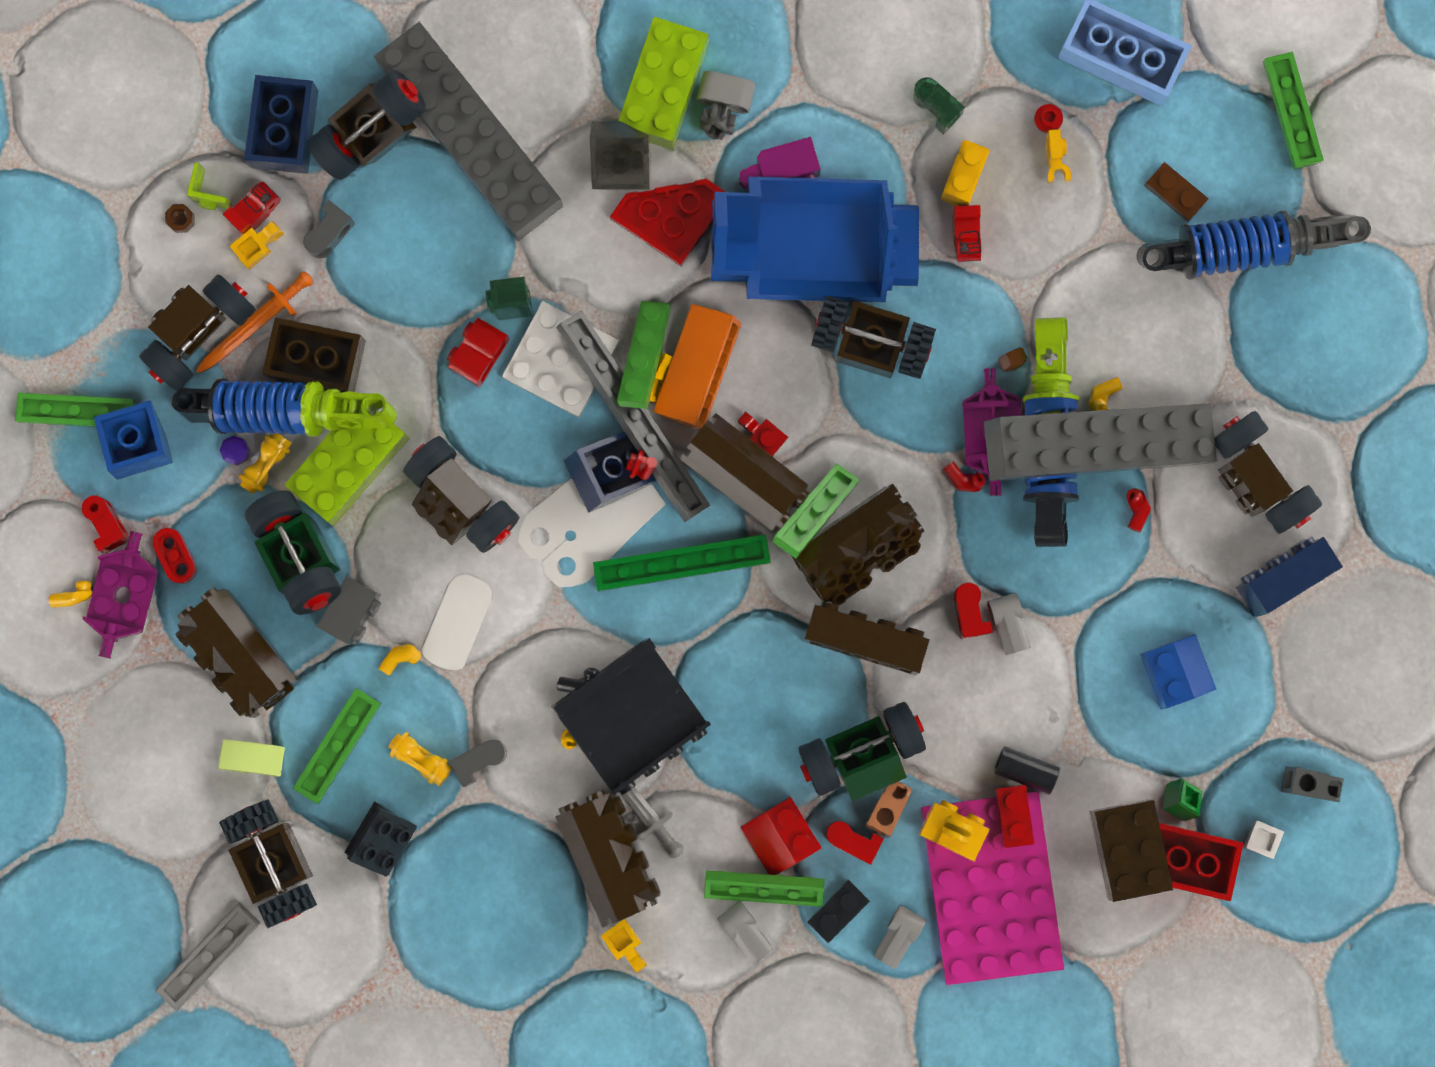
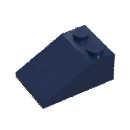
M625 431L580 448L564 460L588 513L658 482L653 474H651L648 480H642L638 475H635L634 478L629 477L630 471L626 470L627 462L631 453L637 455L638 451Z

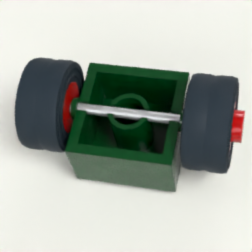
M281 490L267 494L253 502L246 509L245 519L250 525L253 534L260 538L254 543L278 591L284 594L291 610L295 614L304 615L315 612L333 602L340 595L341 587L334 573L341 569L318 524L306 513L302 514L294 495L290 491Z
M906 702L898 703L883 711L889 731H886L880 717L877 716L826 738L825 742L831 756H829L820 738L798 747L799 754L804 763L800 766L806 782H812L819 796L841 787L835 768H837L852 801L907 778L893 742L903 759L925 751L926 745L921 734L924 732L922 723L918 715L913 716Z

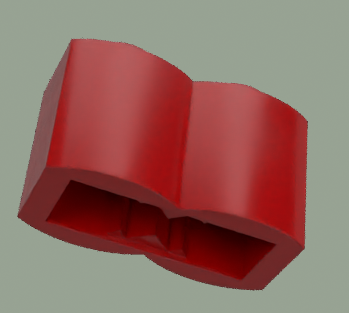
M477 318L474 323L470 321L462 333L464 340L459 347L454 346L447 357L449 362L447 367L453 373L480 388L510 339L504 332Z

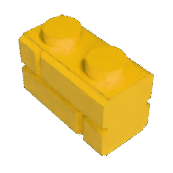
M968 140L962 141L940 198L941 201L953 206H969L990 149Z

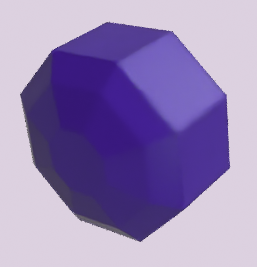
M231 436L223 440L219 451L225 462L237 466L247 461L251 450L246 440Z

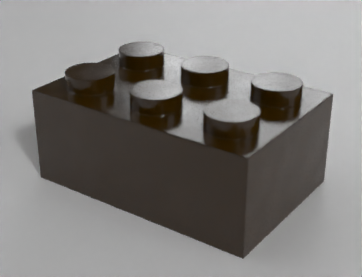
M275 317L262 374L269 380L291 382L293 384L297 382H302L303 384L320 382L324 391L337 389L340 393L346 391L355 392L366 340L360 334Z
M1147 799L1089 811L1109 901H1122L1173 890L1154 800Z

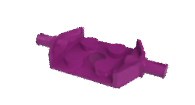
M987 368L984 369L985 385L983 389L962 402L966 460L964 464L966 467L988 477L990 496H1002L1001 480L990 481L984 421L998 417L1022 416V404L1020 397L999 388V385H996V368H991V370Z
M130 531L127 547L124 550L98 556V559L101 561L87 616H83L82 619L102 636L103 641L98 655L100 657L111 659L115 642L122 638L143 633L158 570L140 555L141 551H138L142 533ZM126 587L130 591V599L126 603L120 604L116 598L117 591L120 588Z

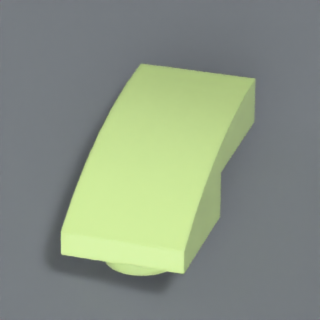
M223 739L218 769L245 774L254 773L280 777L285 747Z

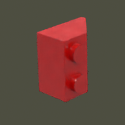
M791 796L740 827L769 875H777L822 849Z

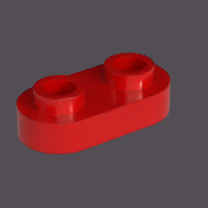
M171 528L159 530L153 538V548L167 577L179 584L190 582L197 573V566L180 532ZM172 538L174 540V546L168 549L166 547V541ZM185 564L187 571L180 575L178 568L180 565Z

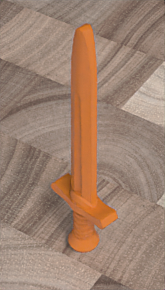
M300 272L295 282L290 284L282 293L273 284L268 283L267 289L272 291L274 296L250 316L242 326H239L203 359L196 371L202 373L215 366L284 308H287L291 316L297 315L295 309L289 304V300L298 294L301 289L312 286V277L307 272Z

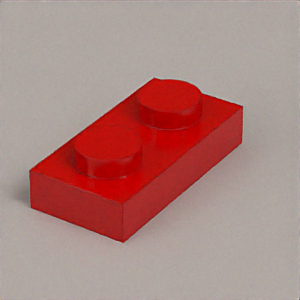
M1026 785L996 788L1004 848L1035 844Z

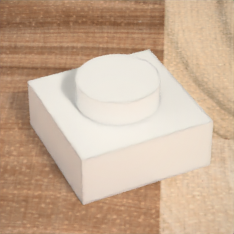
M1254 820L1244 848L1274 859L1284 831Z

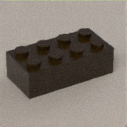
M823 601L820 606H814L803 642L915 676L920 674L930 640L923 637L925 632L907 627L905 631L895 629L896 623L884 619L877 620V623L866 620L867 614L850 610L849 614L838 612L839 606Z

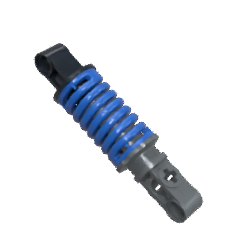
M1285 210L1279 211L1273 217L1266 214L1261 218L1253 216L1249 219L1240 218L1238 221L1235 219L1228 220L1227 222L1219 221L1216 224L1213 222L1206 225L1184 224L1180 227L1179 239L1143 244L1138 249L1136 258L1140 266L1151 271L1183 268L1185 277L1191 280L1195 277H1200L1202 271H1205L1207 275H1213L1215 270L1217 273L1222 274L1226 272V269L1229 272H1235L1237 268L1243 271L1248 269V266L1251 269H1256L1259 265L1265 268L1271 262L1274 266H1290L1294 262L1295 255L1309 256L1312 254L1313 249L1334 248L1340 245L1365 241L1371 233V225L1366 218L1356 215L1327 216L1309 219L1307 215H1300L1298 218L1291 219ZM1356 221L1359 229L1354 236H1351L1349 234V226L1352 222ZM1156 249L1159 255L1156 263L1149 265L1146 260L1149 251Z

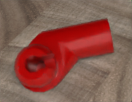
M954 461L942 469L958 491L975 493L980 491L985 485L986 479L983 474L978 472L975 474H963Z
M1132 488L1126 494L1127 502L1133 512L1127 527L1141 533L1151 512V506L1142 490Z

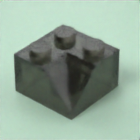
M592 121L590 131L592 189L650 190L651 150L649 135L621 121Z

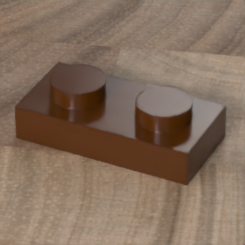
M1166 162L1159 167L1144 185L1187 222L1193 218L1209 199Z

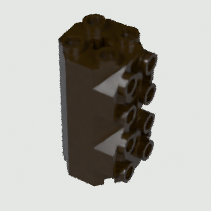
M715 413L712 416L714 423L708 420L687 446V449L690 450L688 457L682 454L680 462L693 471L694 475L709 487L716 489L739 507L740 511L754 522L761 524L771 533L775 530L779 531L790 519L791 515L789 513L794 507L798 509L810 494L807 491L809 485Z
M894 484L885 486L819 531L797 559L791 556L800 572L802 571L806 577L805 579L823 602H832V604L837 606L842 605L848 598L871 584L872 577L870 574L873 569L890 572L896 565L919 551L921 547L919 540L922 536L921 534L925 531L915 518L917 514L909 502L903 503L900 500L902 496Z
M213 587L202 595L201 599L203 601L194 608L192 606L187 607L177 616L181 622L177 625L180 630L175 635L185 647L190 646L194 650L196 655L193 658L203 670L214 671L216 677L212 679V682L222 694L227 692L233 701L230 702L233 710L240 717L245 715L246 717L256 718L261 715L257 711L259 708L264 707L266 711L293 691L294 688L291 684L298 685L301 680L230 590L225 588L217 590L216 587Z
M600 790L586 797L588 803L578 806L576 801L559 808L560 815L555 818L603 928L608 926L609 918L613 924L645 910V907H647L646 902L650 901L651 906L658 903L657 897L661 895V891L655 878L649 879L645 869L650 866L643 850L637 852L633 842L638 838L632 824L626 825L622 814L626 812L620 796L613 797L612 793L606 794L604 790Z

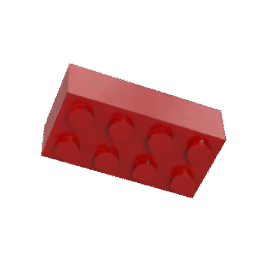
M1159 823L1172 887L1231 902L1244 843Z

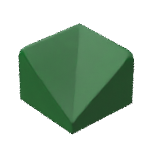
M1183 778L1167 783L1163 810L1181 821H1188L1199 817L1202 790Z

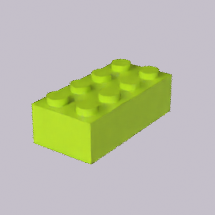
M653 17L618 121L619 133L674 150L709 46L708 33Z
M395 424L386 429H350L339 427L337 430H331L285 483V486L323 519L335 526L410 438Z

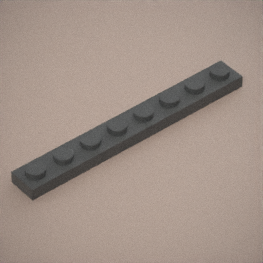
M583 311L561 322L556 327L636 450L644 451L643 456L647 458L654 457L657 460V466L652 474L683 521H688L711 506L685 466L680 462V458L649 411L644 408L619 406L617 398L624 373Z

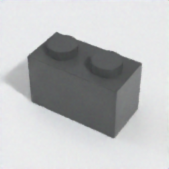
M346 576L340 586V595L330 603L317 627L345 644L352 646L354 641L358 643L362 639L366 631L364 624L368 617H374L379 610L381 602L378 600L381 595Z

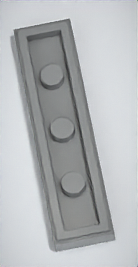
M238 903L155 991L175 1011L179 1010L261 923L241 903Z

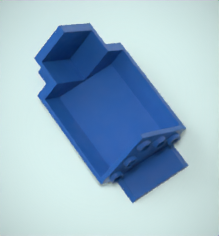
M748 177L747 193L714 192V200H712L711 281L746 282L747 299L825 301L828 295L848 302H886L887 291H892L893 285L918 286L919 206L894 205V193L889 192L887 180Z

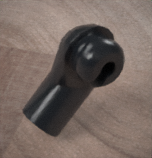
M587 668L584 670V677L580 679L561 676L557 682V690L570 693L597 674L599 670Z

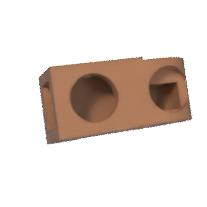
M899 781L885 787L864 826L885 838L891 837L909 799L912 788Z

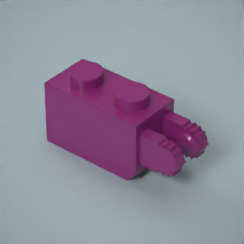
M807 137L762 150L757 157L756 165L742 169L739 184L743 189L747 190L748 177H819L821 168L812 138Z

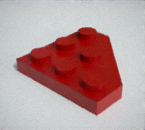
M705 178L695 180L692 183L657 187L654 190L639 193L637 191L626 193L610 215V220L682 267L713 222L712 200H714V192L726 191Z

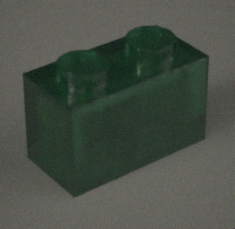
M525 276L489 281L490 290L485 291L488 308L490 307L491 313L496 314L499 321L533 316L530 288Z

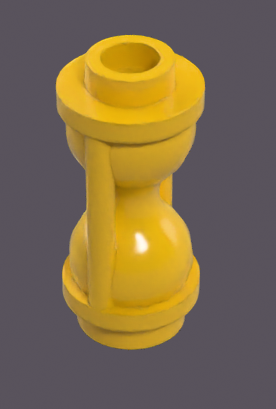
M278 433L270 434L269 436L265 435L264 439L266 440L263 441L260 447L261 455L255 464L247 466L243 473L238 475V478L242 480L239 485L252 494H255L257 490L261 493L265 490L263 487L268 482V472L273 464L282 461L286 453H290L289 447L292 442Z
M405 732L403 735L397 733L388 746L391 749L390 757L406 762L418 770L431 785L435 783L440 787L453 769L448 764L449 760L431 754L418 745L417 741L410 737L408 732Z

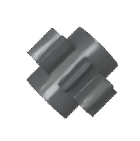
M714 103L710 110L707 108L703 109L700 129H705L708 137L722 140L725 134H733L736 115L731 114L728 106Z

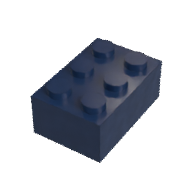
M255 75L244 158L251 168L308 174L311 156L309 140L314 132L319 92L313 81Z
M1313 536L1303 539L1290 547L1293 553L1285 552L1279 554L1265 563L1268 567L1264 570L1261 567L1240 578L1243 583L1236 587L1254 617L1270 613L1343 568L1324 537L1316 540Z

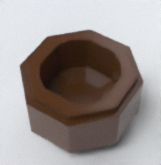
M173 204L165 212V223L175 233H187L195 225V216L186 205Z
M1020 347L998 358L997 362L1002 372H1010L1022 367L1028 357L1023 348Z

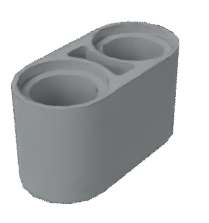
M704 71L697 95V102L712 107L714 103L728 106L731 112L747 114L750 112L756 84L745 78L713 71Z

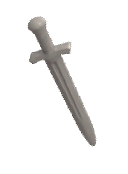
M635 787L623 794L622 796L648 829L639 834L640 840H644L654 832L663 845L666 846L669 857H679L683 853V845L674 841V838L671 837L662 825L672 817L673 813L668 811L663 818H660Z

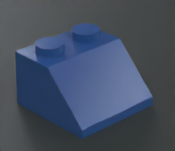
M151 400L94 417L107 470L117 480L173 463L167 437Z
M1196 634L1140 654L1160 709L1170 708L1216 690Z

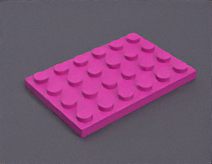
M1038 791L1027 793L1035 843L1033 845L1004 848L996 797L951 803L958 807L956 813L966 818L971 813L985 820L983 826L990 829L975 861H971L925 838L946 985L1064 970ZM931 806L921 807L923 822Z

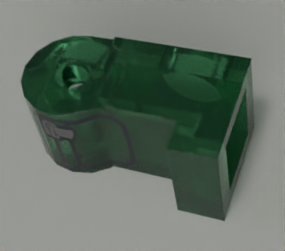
M924 77L916 82L913 93L914 102L920 108L928 109L937 118L935 127L944 135L963 115L965 107L934 79Z

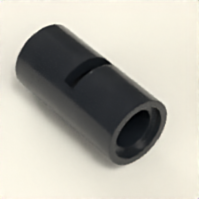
M1006 746L1002 748L994 768V774L1048 795L1053 791L1060 772V767Z

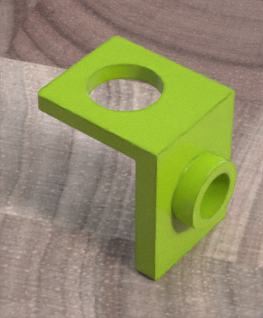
M195 162L187 196L193 202L199 203V207L207 210H216V207L225 209L231 207L232 203L226 197L200 192L205 169L200 163Z

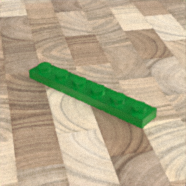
M766 534L593 562L598 592L771 564Z

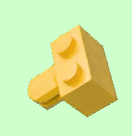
M942 800L940 805L933 802L918 835L971 861H975L990 830L983 826L985 820L971 813L966 818L956 813L958 807L947 801Z

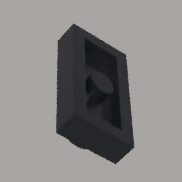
M848 880L807 923L829 944L870 901Z

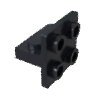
M374 801L344 853L348 855L347 859L387 877L410 841L417 826Z

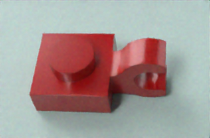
M746 411L737 422L752 434L750 440L772 457L789 438L768 419L760 425Z

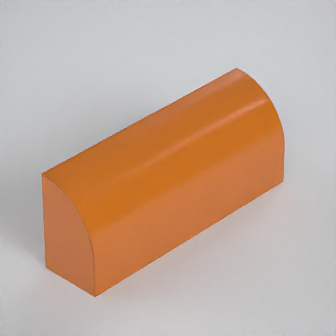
M691 304L653 411L655 414L698 430L708 421L742 325L734 315Z

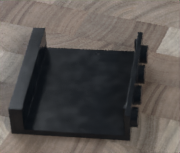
M650 638L642 640L551 706L613 794L620 792L623 795L636 786L634 781L643 774L645 777L652 775L660 768L659 762L666 757L671 760L684 751L682 746L689 740H692L693 743L700 740L708 733L706 728L711 725L709 721L703 718L655 650L656 646Z

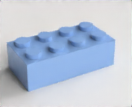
M1085 0L1058 59L1162 106L1169 96L1192 45L1099 2Z

